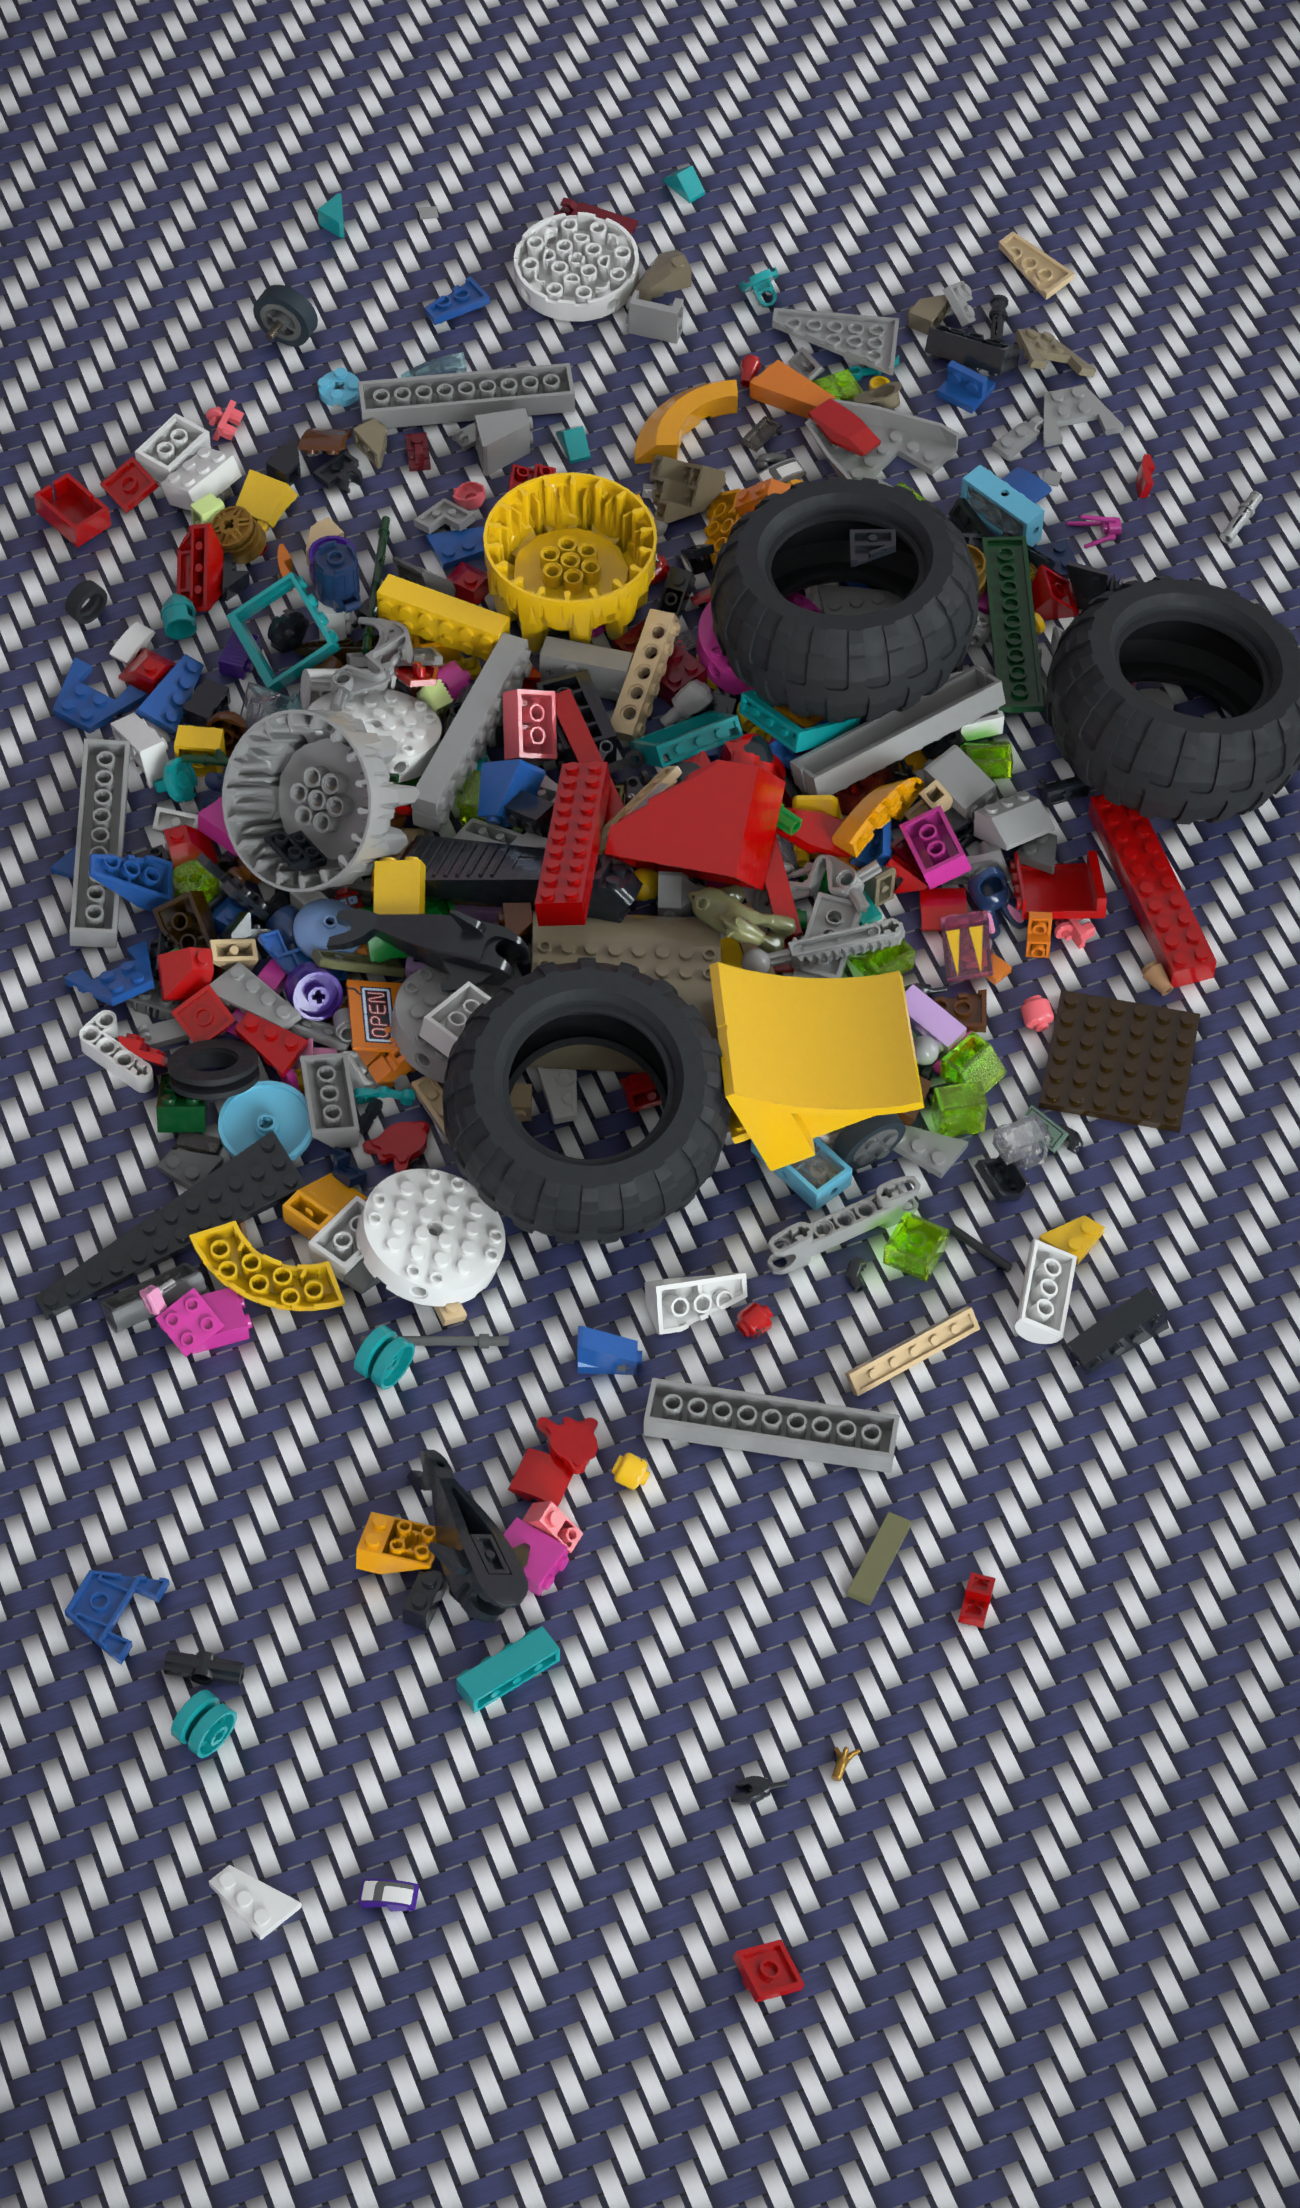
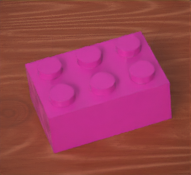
M941 805L899 825L930 890L972 870Z

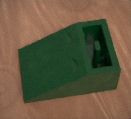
M169 1073L161 1074L156 1105L158 1133L206 1132L208 1100L192 1099L174 1092L169 1085Z

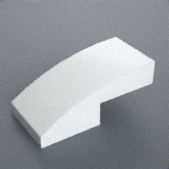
M135 622L120 637L109 654L111 657L129 665L139 650L147 647L155 631Z

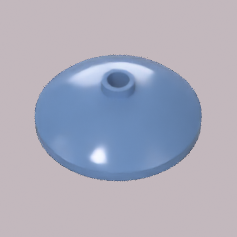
M318 899L303 906L297 913L293 923V937L299 949L311 959L313 949L328 950L327 943L329 937L350 930V928L338 924L336 919L338 911L352 909L350 906L334 899ZM330 921L333 925H328L326 922ZM356 946V947L350 948V949H345V950H328V951H336V952H344V953H352V954H354V953L357 951V949L359 948V946Z

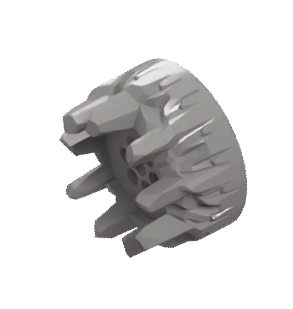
M290 709L275 712L256 722L243 734L235 746L227 764L222 788V808L228 836L236 853L246 867L263 882L277 889L288 892H310L353 884L356 878L372 874L374 859L398 854L408 845L406 834L400 829L390 826V820L394 818V809L396 807L415 803L420 792L415 786L391 784L389 782L390 776L386 764L390 763L396 756L397 741L390 736H378L377 733H367L361 719L350 718L342 711ZM282 830L288 835L301 830L326 856L327 864L326 866L311 870L290 869L264 841V836Z

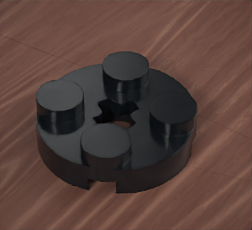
M289 608L283 610L284 614L280 617L276 616L272 620L267 634L268 639L271 640V647L281 653L295 652V648L302 644V640L309 627V620L302 613Z

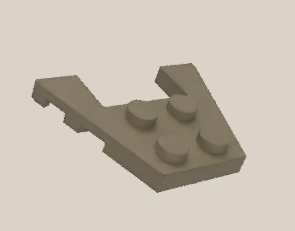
M1018 329L1014 336L1020 349L1025 350L1023 355L1025 359L1029 358L1027 364L1030 368L1045 370L1048 364L1046 360L1069 364L1081 376L1093 377L1096 372L1094 367L1055 339L1054 335L1049 332L1039 333L1032 329Z

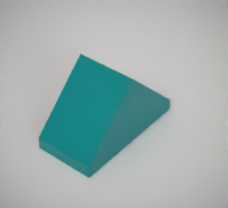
M692 165L678 169L663 178V182L689 204L705 195V190Z
M336 194L318 209V222L320 226L339 238H344L342 195Z
M574 426L556 431V436L570 464L591 459L583 426Z

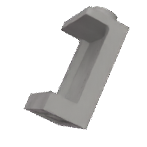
M634 290L632 297L629 296L626 303V309H629L626 318V324H629V333L677 344L683 330L684 299L675 298L673 305L668 306L639 299V290Z

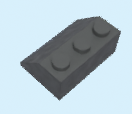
M399 557L392 558L399 578L455 597L456 589L452 582Z

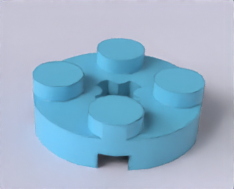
M337 368L318 380L319 397L329 406H334V404H341V407L349 406L359 398V379L353 373L347 372L345 368Z

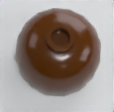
M228 710L212 715L205 725L208 728L223 729L226 757L231 756L235 746L248 730V725L242 716Z

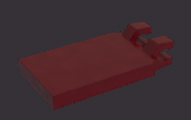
M568 198L562 199L560 212L555 211L554 215L565 213L566 216L578 215V212L595 214L597 218L604 220L609 218L623 226L631 236L638 226V220L583 202H577L576 204L574 200Z

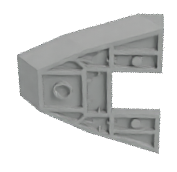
M833 399L858 416L881 441L880 446L863 457L830 443L811 418L805 422L832 469L842 479L862 480V478H872L878 480L881 484L891 486L876 476L897 456L933 475L958 451L959 433L944 424L875 405Z

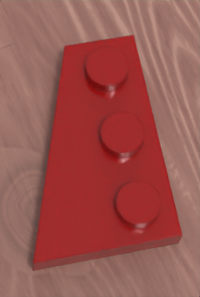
M248 1011L235 1027V1033L246 1044L252 1046L269 1066L271 1065L275 1068L277 1074L282 1079L308 1046L307 1039Z

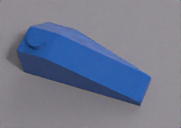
M91 854L89 856V876L135 906L153 912L152 909L172 900L173 862L152 855H146L144 858L135 857V855L117 857L113 854Z

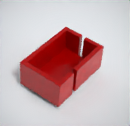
M69 473L53 482L56 501L53 499L52 487L50 485L34 494L36 512L77 548L111 526L109 508L97 497L94 499V495Z

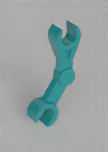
M899 355L895 358L894 367L899 365ZM857 365L850 367L851 380L859 381L863 376H879L882 374L881 371L871 367L861 368Z
M382 1086L379 1089L360 1087L353 1090L357 1104H365L374 1097L398 1099L403 1105H412L413 1100H415V1091L412 1089L397 1091Z

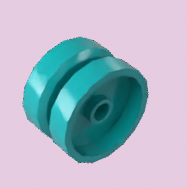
M386 1325L379 1326L362 1343L354 1360V1369L363 1377L371 1378L372 1382L383 1390L389 1389L407 1371L415 1353V1346L404 1337L397 1338L396 1332Z
M202 1690L193 1695L177 1713L171 1726V1735L179 1742L188 1744V1749L198 1757L205 1758L214 1753L229 1737L235 1726L237 1713L226 1704H220L219 1698L210 1691Z

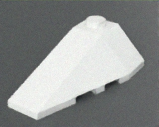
M745 1272L669 1278L644 1282L646 1307L659 1335L681 1332L689 1328L693 1323L705 1320L714 1312L720 1309L724 1310L748 1297Z

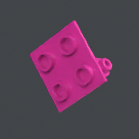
M192 1288L155 1318L160 1328L167 1333L185 1357L224 1327L195 1288Z

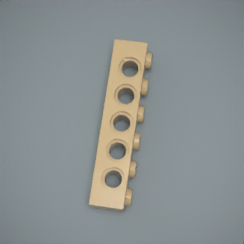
M655 609L649 610L611 718V724L618 740L629 742L642 737L645 733V723L652 713L653 700L659 693L660 680L666 673L667 660L673 653L675 637L679 635L681 630V623L674 613ZM660 634H664L661 638L657 639ZM657 654L654 658L650 659L652 655ZM650 674L648 678L643 679L645 675ZM643 694L641 698L636 699L638 695ZM636 714L633 719L628 720L630 716Z

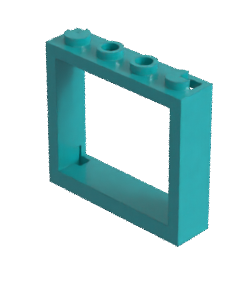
M290 572L226 615L267 689L274 693L302 676L304 669L313 668L341 650L337 643L339 641L337 634L327 626L329 620L316 607L319 604L312 593H308L306 589L308 587L307 582L302 576H297L293 572ZM296 587L327 644L276 677L244 621Z
M755 689L742 692L739 713L795 753L819 747L860 726L861 718L844 719V722L829 721V723L802 729L774 709V707L782 706L783 704L772 705L756 694Z
M706 711L631 740L629 744L631 750H638L643 755V764L664 768L693 757L701 751H708L724 745L726 741L735 740L743 736V732L737 715ZM664 754H667L669 759L666 762L663 760ZM634 756L635 762L637 763L639 761L638 756Z

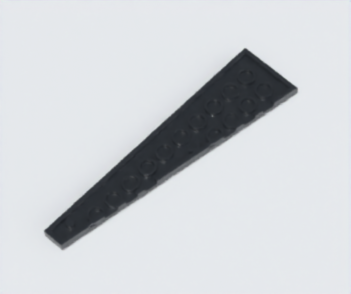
M272 1130L35 1296V1301L47 1321L192 1248L193 1245L189 1235L235 1220L237 1224H240L288 1200L297 1190L305 1187L306 1183Z

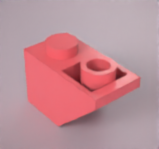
M552 1501L532 1503L522 1519L524 1522L567 1546L568 1553H572L583 1535Z

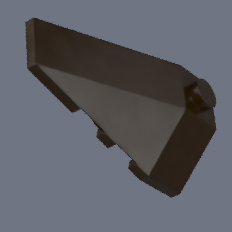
M374 635L371 651L378 644L379 635ZM352 637L339 640L337 643L341 650L333 654V656L339 659L344 666L348 665L346 653L362 652L363 640L353 641ZM327 641L303 642L295 648V653L307 657L327 644Z
M188 891L152 909L160 931L175 945V949L188 947L210 948L209 941L218 939L212 913L203 891ZM213 964L214 973L211 983L225 973L224 969Z

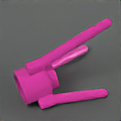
M1081 515L1080 519L1091 521H1068L1066 523L1067 526H1100L1101 533L1106 534L1103 538L1085 544L1084 548H1089L1109 540H1116V535H1120L1122 529L1120 518Z

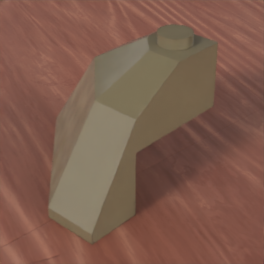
M679 250L660 253L649 265L634 289L639 290V299L652 302V298L664 296V293L691 287V267L685 255Z
M655 455L649 475L650 482L655 484V489L652 490L653 504L657 505V510L654 514L655 519L664 523H670L704 511L725 486L726 472L704 465Z

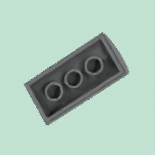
M186 1262L101 1300L99 1305L111 1329L115 1333H119L155 1316L148 1313L140 1296V1290L145 1289L149 1285L159 1287L168 1280L173 1279L176 1286L162 1295L168 1308L192 1288H195L200 1295L206 1293V1285L202 1273Z

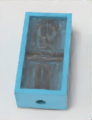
M979 465L963 477L961 498H965L987 528L1000 537L1003 532L1010 533L1013 536H1026L1027 544L1031 547L1041 541L1045 510L1038 504L1029 500L1024 494L1019 493L1007 482L998 478L992 471L987 470L982 465Z
M818 1137L813 1138L815 1156L773 1171L815 1211L848 1188L852 1180V1168ZM751 1140V1152L767 1166Z

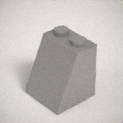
M526 408L475 415L476 449L483 476H488L530 453V444H533V435L530 429H533V421L531 416H527Z
M955 744L923 769L925 788L937 779L953 799L950 808L953 807L969 823L974 820V811L997 801L996 784Z

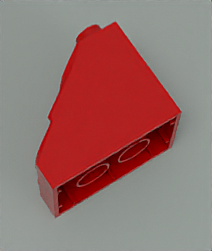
M732 751L730 761L715 760L691 772L685 777L684 781L648 798L647 805L619 819L618 823L610 826L605 854L613 856L614 859L634 868H651L656 872H683L689 878L729 885L735 884L740 887L763 891L786 782L773 775V764L759 760L760 756L747 752Z

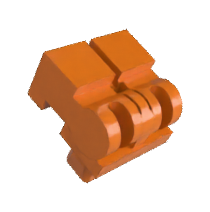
M391 1026L384 1028L386 1033L391 1032ZM393 1037L389 1039L390 1042H393L391 1044L394 1047V1050L391 1052L355 1050L364 1065L368 1067L367 1069L376 1083L380 1086H386L390 1089L395 1085L394 1080L401 1074L405 1076L409 1072L416 1071L406 1061L405 1056L399 1053L400 1048Z

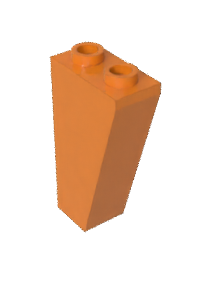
M780 360L775 361L772 365H768L761 374L753 377L749 384L750 398L807 419L810 418L808 412L829 398L836 399L835 396Z

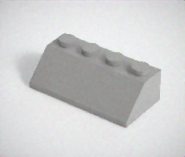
M347 1053L300 1056L299 1060L311 1136L333 1148L336 1146L339 1148L358 1147L360 1129Z

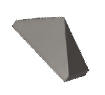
M803 347L788 361L795 371L810 381L825 371Z

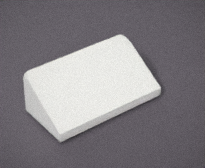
M157 807L152 829L163 831L164 829L185 824L199 829L198 815Z
M343 1051L348 1056L353 1090L360 1087L371 1089L381 1087L376 1083L368 1071V1067L364 1065L356 1051Z

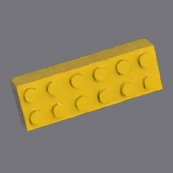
M391 574L387 575L377 591L378 618L400 622L407 627L409 633L440 643L445 647L459 650L467 655L481 658L486 662L502 633L510 634V617Z

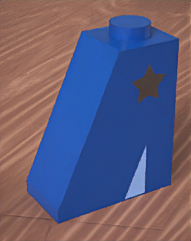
M578 1326L577 1373L637 1375V1365L642 1366V1351H638V1341L585 1326Z

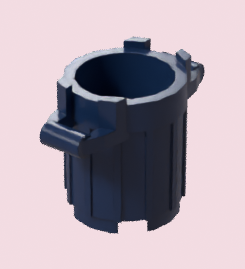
M336 540L320 545L313 558L317 599L323 605L333 608L336 613L345 612L347 614L362 608L359 594L358 559L354 548L348 543L347 545L338 544Z

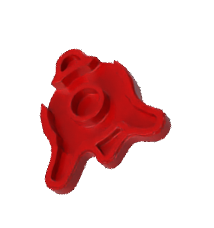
M425 1121L395 1123L385 1129L375 1139L365 1141L362 1144L363 1151L366 1154L377 1155L380 1164L384 1165L393 1161L395 1173L408 1170L410 1163L423 1154L427 1148V1135L430 1131L429 1124Z
M546 1417L539 1418L536 1427L546 1436L548 1449L552 1457L555 1458L556 1455L564 1460L563 1465L568 1467L573 1474H582L589 1461L595 1458L598 1443L594 1435L598 1426L597 1420L590 1417L583 1421H576L570 1417H564L562 1425H557Z

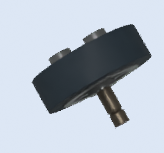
M271 285L267 287L253 307L254 317L260 328L266 333L265 337L269 341L275 340L292 347L301 346L309 339L318 325V317L312 304L298 291L284 285Z
M897 1113L876 1115L846 1126L835 1139L833 1149L852 1170L860 1169L886 1157L903 1138L906 1127Z

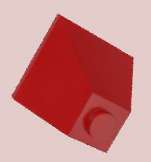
M463 561L446 579L453 583L456 589V598L477 606L489 593L487 573Z
M1044 565L1039 566L1031 585L1034 612L1038 613L1045 620L1076 617L1079 615L1070 581Z
M144 647L118 677L120 680L151 694L176 663Z
M185 824L163 830L165 848L171 862H173V873L176 881L210 874L196 860L202 852L218 865V858L211 838L199 831V829Z
M188 947L157 956L162 1000L186 1001L212 981L214 966L211 948Z

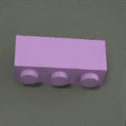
M912 984L905 992L912 1030L918 1037L929 1036L935 1039L939 1046V1053L942 1052L947 1055L953 1045L958 1044L964 1038L967 1028Z

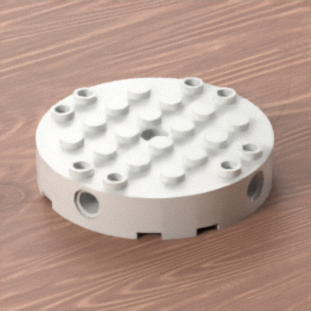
M578 212V215L566 216L565 213L553 215L530 227L522 235L520 243L516 245L514 252L515 284L523 300L531 308L545 316L573 322L603 318L624 306L639 282L638 247L631 234L623 226L609 218L604 220L597 218L595 214Z
M384 689L382 691L370 690L358 693L353 699L346 701L342 712L350 718L361 719L367 733H377L378 736H390L397 741L396 756L386 766L389 773L399 774L398 783L423 775L424 770L440 745L442 731L439 717L427 703L399 691ZM327 693L318 698L310 705L308 710H330L329 707L333 699L332 693Z
M433 1169L405 1170L381 1181L370 1193L359 1217L356 1229L358 1250H361L364 1257L363 1263L374 1278L378 1277L387 1285L386 1289L397 1296L427 1306L443 1307L447 1303L455 1302L461 1304L476 1297L491 1282L503 1258L506 1244L505 1230L498 1211L495 1212L481 1200L477 1189L458 1176Z

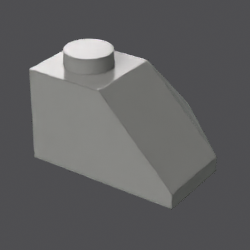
M659 871L658 915L689 917L693 914L691 901L687 898L688 893L699 891L705 887L700 883L694 884L689 881V876L683 872Z

